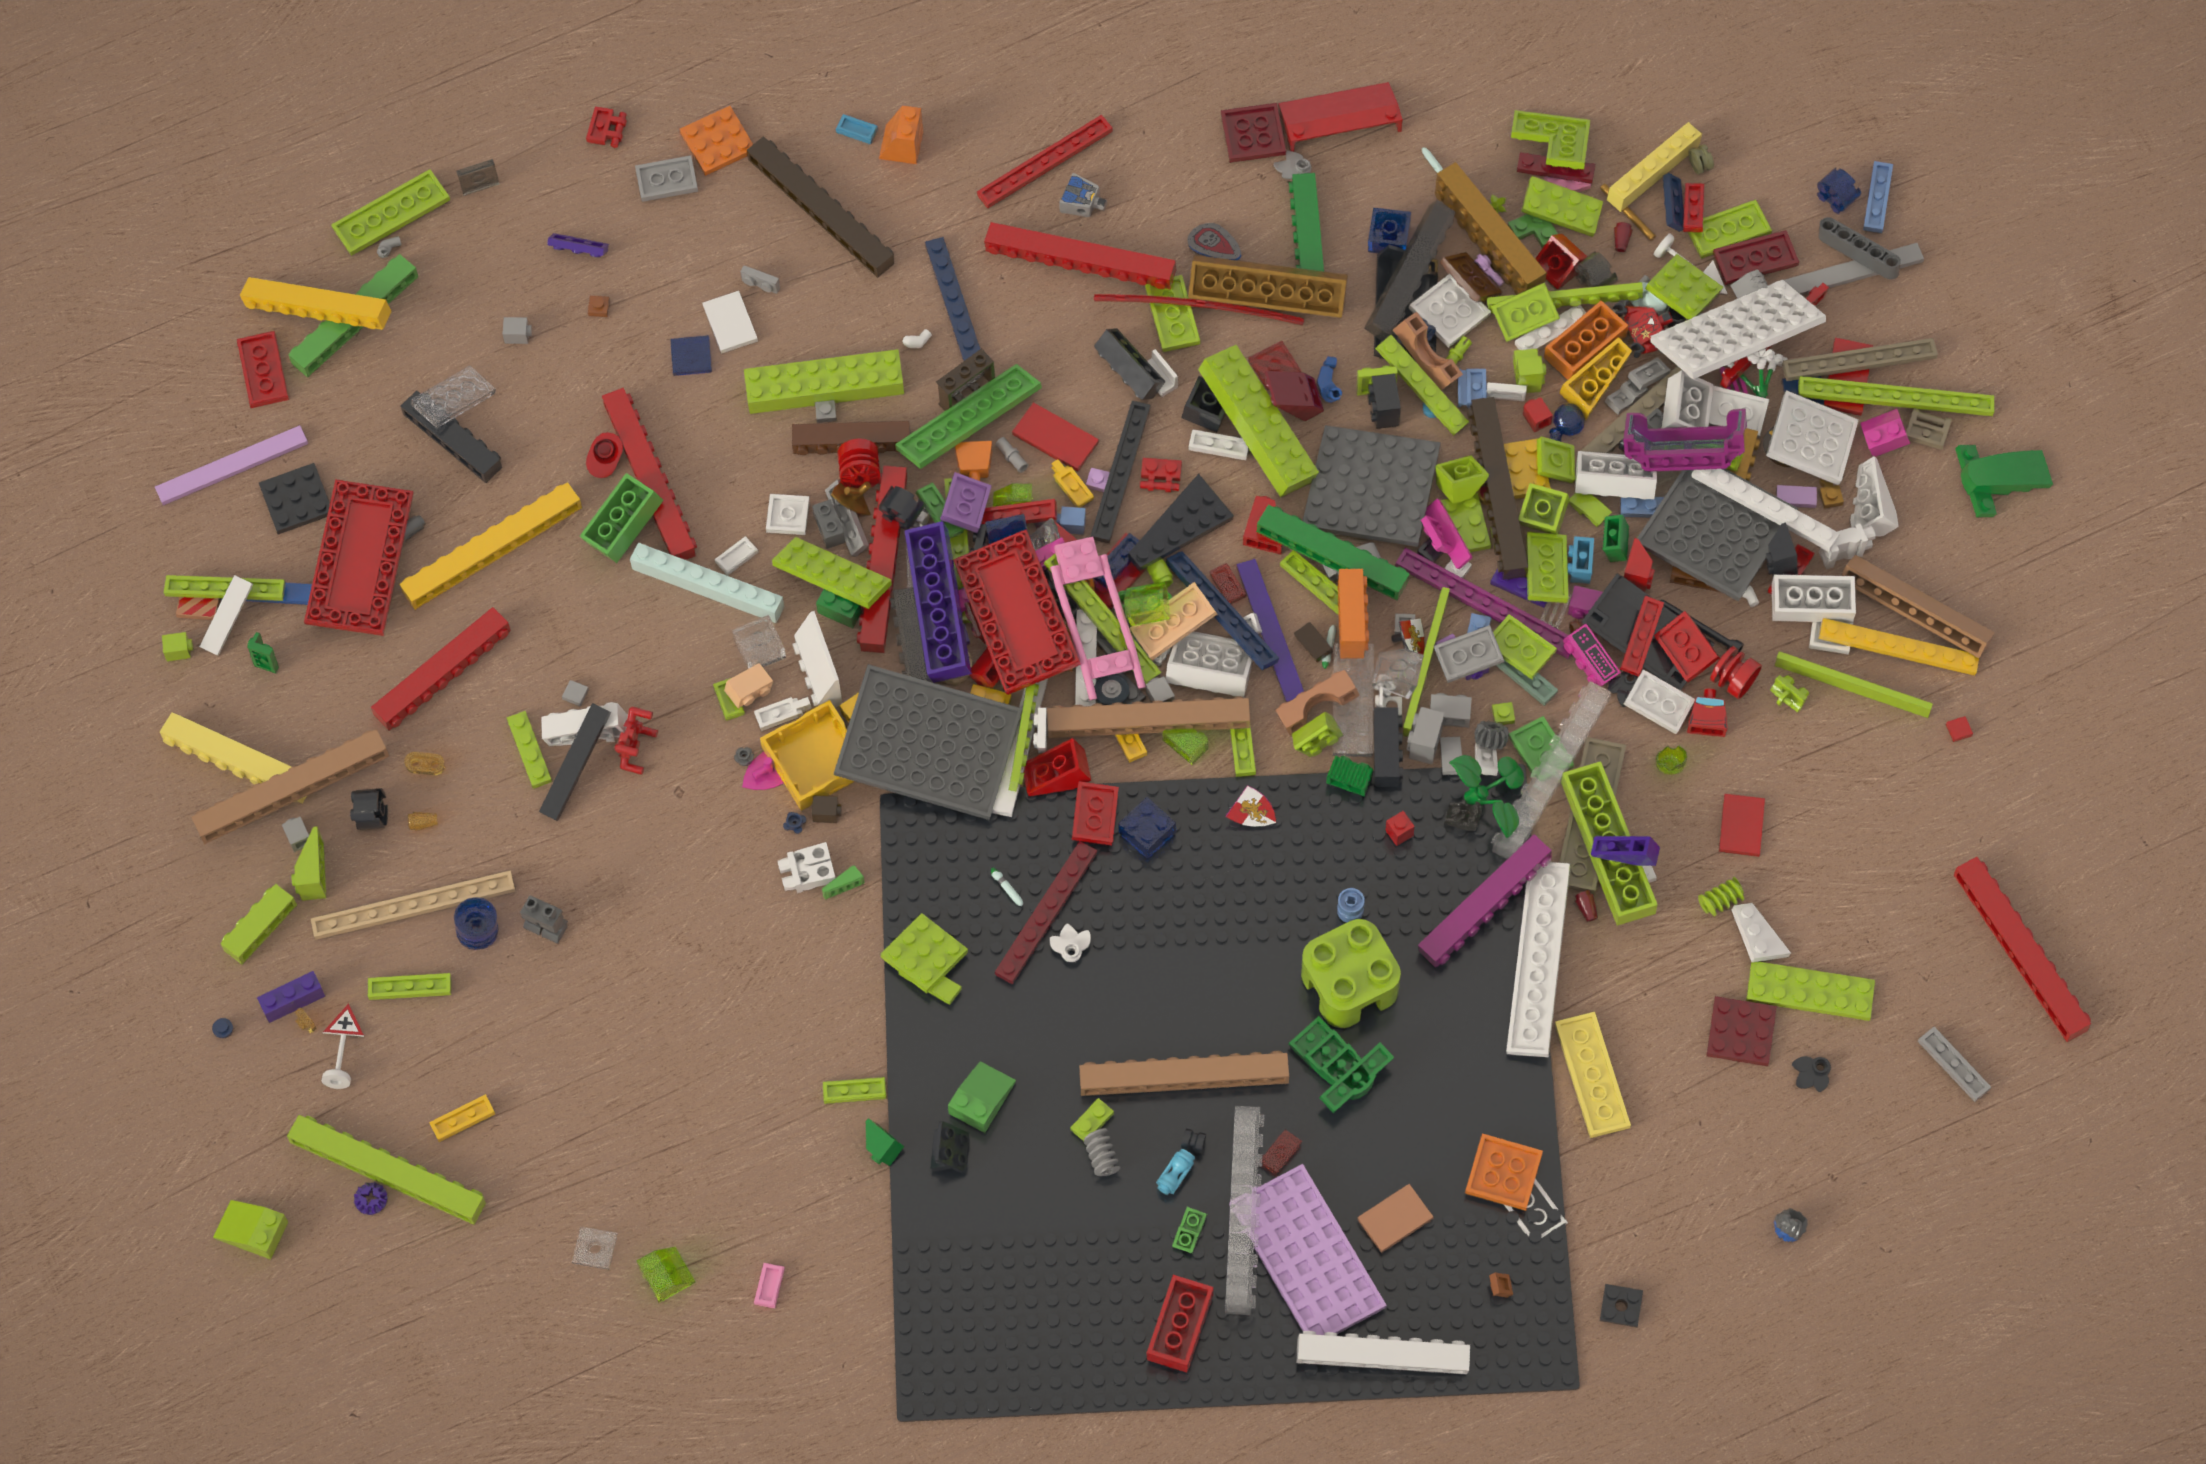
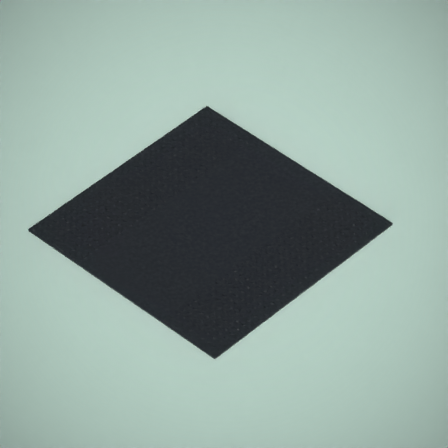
M1518 764L1524 773V781L1519 788H1509L1504 780L1488 790L1489 794L1486 800H1502L1504 804L1510 803L1518 813L1519 825L1507 839L1494 816L1493 804H1483L1481 806L1479 804L1475 806L1468 805L1464 794L1470 787L1462 782L1458 774L1443 775L1442 767L1403 769V779H1399V787H1374L1373 771V777L1365 796L1327 784L1328 773L1099 783L1101 785L1119 787L1112 845L1083 842L1097 850V855L1013 984L996 976L995 971L1079 843V841L1072 840L1077 788L1029 796L1026 787H1020L1012 817L991 813L990 820L898 793L880 795L884 950L921 913L968 949V953L945 975L946 978L961 986V991L950 1005L929 992L925 993L914 983L900 976L895 968L884 961L889 1134L905 1146L890 1165L897 1420L899 1422L1569 1391L1579 1389L1580 1382L1566 1223L1541 1238V1234L1561 1222V1215L1565 1219L1550 1048L1549 1057L1511 1055L1506 1052L1527 881L1522 885L1523 888L1517 895L1512 894L1507 899L1508 903L1502 909L1498 908L1493 913L1494 916L1489 922H1483L1473 937H1467L1464 940V945L1458 951L1454 950L1450 954V958L1445 964H1439L1435 967L1418 951V944L1531 837L1526 768L1524 764ZM1499 771L1497 776L1481 774L1479 776L1481 778L1479 785L1487 787L1503 776ZM1248 785L1262 793L1271 803L1275 812L1276 823L1266 826H1247L1232 821L1226 815ZM1404 811L1415 826L1414 836L1396 846L1385 830L1386 821ZM994 867L1003 874V877L1023 901L1022 906L1017 905L999 882L993 878L991 868ZM1355 888L1363 894L1365 901L1364 913L1361 919L1367 920L1377 927L1400 967L1399 992L1396 1001L1390 1007L1380 1011L1375 1001L1361 1009L1360 1021L1347 1028H1337L1327 1023L1319 1010L1320 997L1315 987L1308 990L1302 981V955L1305 946L1311 940L1346 923L1337 914L1338 897L1343 890ZM1066 924L1072 926L1077 934L1085 930L1090 932L1089 947L1082 951L1080 959L1076 962L1065 961L1062 955L1055 952L1050 945V937H1060L1061 930ZM1069 951L1068 954H1069V955H1074L1075 952H1074V951ZM1318 1016L1332 1031L1335 1030L1346 1044L1349 1043L1361 1059L1380 1042L1394 1056V1059L1376 1074L1372 1088L1366 1095L1355 1100L1349 1099L1334 1113L1319 1098L1332 1085L1315 1072L1288 1045L1291 1040ZM1273 1051H1281L1287 1053L1288 1084L1081 1096L1079 1065L1087 1062H1094L1096 1064H1104L1107 1061L1125 1063L1127 1060L1143 1062L1152 1058L1159 1061L1167 1060L1170 1057H1177L1179 1059H1187L1190 1056L1208 1058L1210 1055L1226 1057L1235 1053L1243 1056L1254 1052L1270 1054ZM980 1061L1016 1080V1083L985 1133L950 1115L948 1111V1104L954 1094ZM1098 1098L1114 1111V1115L1100 1129L1106 1128L1108 1130L1103 1136H1110V1140L1106 1144L1111 1143L1113 1147L1108 1151H1115L1116 1155L1111 1157V1159H1118V1163L1114 1167L1120 1166V1170L1107 1176L1095 1175V1168L1092 1167V1160L1089 1159L1090 1153L1086 1150L1087 1145L1070 1129ZM940 1121L947 1122L969 1133L966 1172L960 1173L952 1168L940 1171L930 1169L934 1129H938ZM1186 1128L1193 1130L1194 1134L1206 1133V1141L1201 1154L1196 1153L1191 1147L1186 1150L1195 1157L1194 1164L1175 1193H1169L1168 1195L1162 1193L1158 1189L1159 1185L1156 1182L1175 1153L1182 1149L1181 1143ZM1482 1133L1543 1151L1535 1179L1558 1210L1550 1206L1535 1184L1531 1192L1535 1201L1533 1206L1527 1208L1526 1211L1512 1207L1514 1211L1509 1212L1504 1204L1465 1194ZM1303 1164L1387 1305L1385 1309L1338 1333L1337 1336L1345 1337L1346 1334H1357L1358 1338H1367L1368 1335L1380 1336V1339L1387 1340L1388 1337H1400L1402 1341H1409L1410 1338H1420L1422 1342H1431L1433 1339L1443 1340V1343L1452 1344V1341H1463L1465 1345H1470L1468 1373L1456 1374L1296 1363L1297 1340L1299 1334H1303V1330L1229 1206V1202ZM1410 1184L1433 1215V1220L1381 1253L1361 1226L1357 1217ZM1530 1196L1528 1205H1530V1204L1532 1203V1197H1531V1196ZM1187 1207L1207 1214L1193 1253L1172 1247ZM1539 1208V1209H1542V1210H1544V1211L1546 1212V1214H1547V1219H1546L1545 1223H1543V1224H1541V1225H1536V1224H1534V1223H1536V1222H1538V1223H1539V1222H1542V1221L1544 1220V1218H1545L1543 1212H1541V1211H1536V1210H1534V1209ZM1519 1218L1530 1232L1529 1236L1527 1233L1525 1234L1517 1223ZM1493 1273L1508 1274L1513 1295L1509 1297L1494 1296L1489 1275ZM1173 1275L1214 1287L1213 1298L1188 1373L1147 1360V1351Z

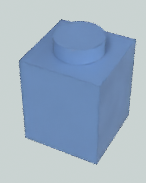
M1062 506L1061 514H1057V523L1070 534L1084 535L1085 508Z

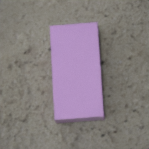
M1777 485L1776 497L1795 507L1816 508L1817 487Z

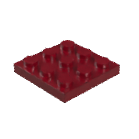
M1277 103L1221 110L1222 125L1230 163L1286 155Z
M1715 996L1706 1056L1768 1066L1777 1006Z

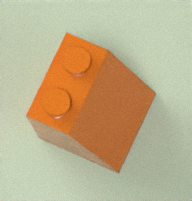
M902 105L886 124L879 159L917 164L923 136L921 108Z

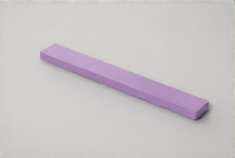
M299 425L157 485L155 489L162 505H165L308 444V441Z

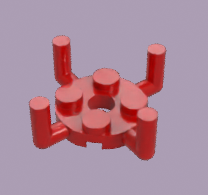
M630 707L628 718L623 725L627 728L624 733H620L619 741L614 749L620 753V768L622 770L642 775L644 767L630 764L629 759L631 756H638L640 741L637 740L638 734L656 738L658 730L645 727L642 722L636 720V716L651 720L653 717L652 711Z

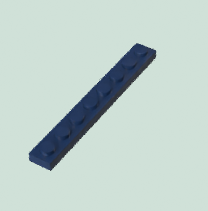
M944 237L926 241L925 246L962 359L965 361L980 350V346Z
M1183 551L1166 559L1167 566L1186 587L1195 582L1216 611L1217 615L1214 618L1262 671L1278 663L1279 657Z

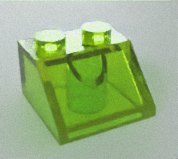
M1166 581L1127 588L1124 598L1125 614L1131 626L1170 619Z
M676 1247L654 1250L636 1260L639 1270L658 1303L696 1283Z

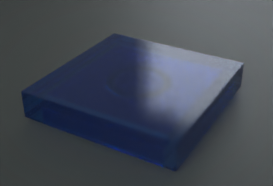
M709 335L670 339L673 376L712 372Z

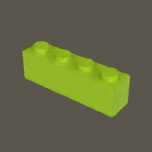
M277 884L272 888H268L263 898L258 903L256 902L252 905L250 912L245 917L239 919L231 933L229 932L223 937L220 943L223 950L243 965L297 906L294 897Z

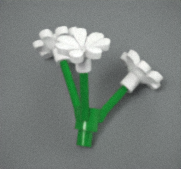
M1764 348L1747 356L1748 361L1757 364L1759 369V385L1754 386L1744 374L1740 376L1753 393L1762 398L1768 396V385L1776 366L1782 367L1783 360H1788L1783 355H1775V352L1771 349L1766 351ZM1766 361H1768L1767 370L1769 371L1764 383L1763 369L1765 368ZM1734 362L1727 364V366L1732 368Z

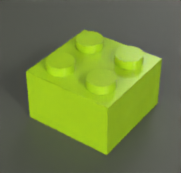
M1530 483L1518 518L1520 525L1550 534H1559L1570 500L1568 493Z

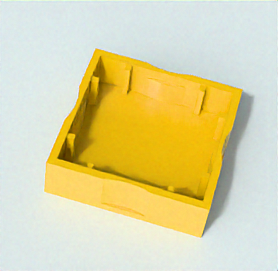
M830 700L808 711L796 721L785 724L760 738L763 751L767 757L772 759L773 767L801 811L813 805V796H829L855 782L834 775L847 729Z

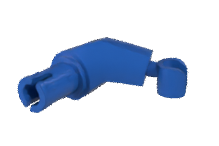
M1328 356L1320 368L1316 384L1322 398L1332 403L1341 398L1339 396H1342V391L1332 381L1333 369L1336 367L1337 358Z

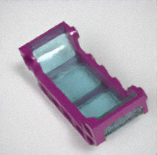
M1733 409L1729 411L1726 418L1727 426L1648 429L1647 418L1642 413H1627L1623 438L1625 456L1630 460L1633 458L1639 462L1641 468L1645 471L1726 469L1731 465V461L1736 456H1740L1745 452L1746 409Z

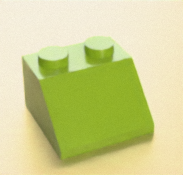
M1472 455L1436 465V485L1452 503H1461L1464 500L1471 499L1489 477L1487 471Z

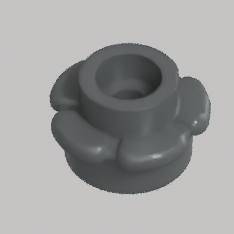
M740 747L736 750L734 759L739 765L748 766L753 761L754 754H752V749L749 747Z

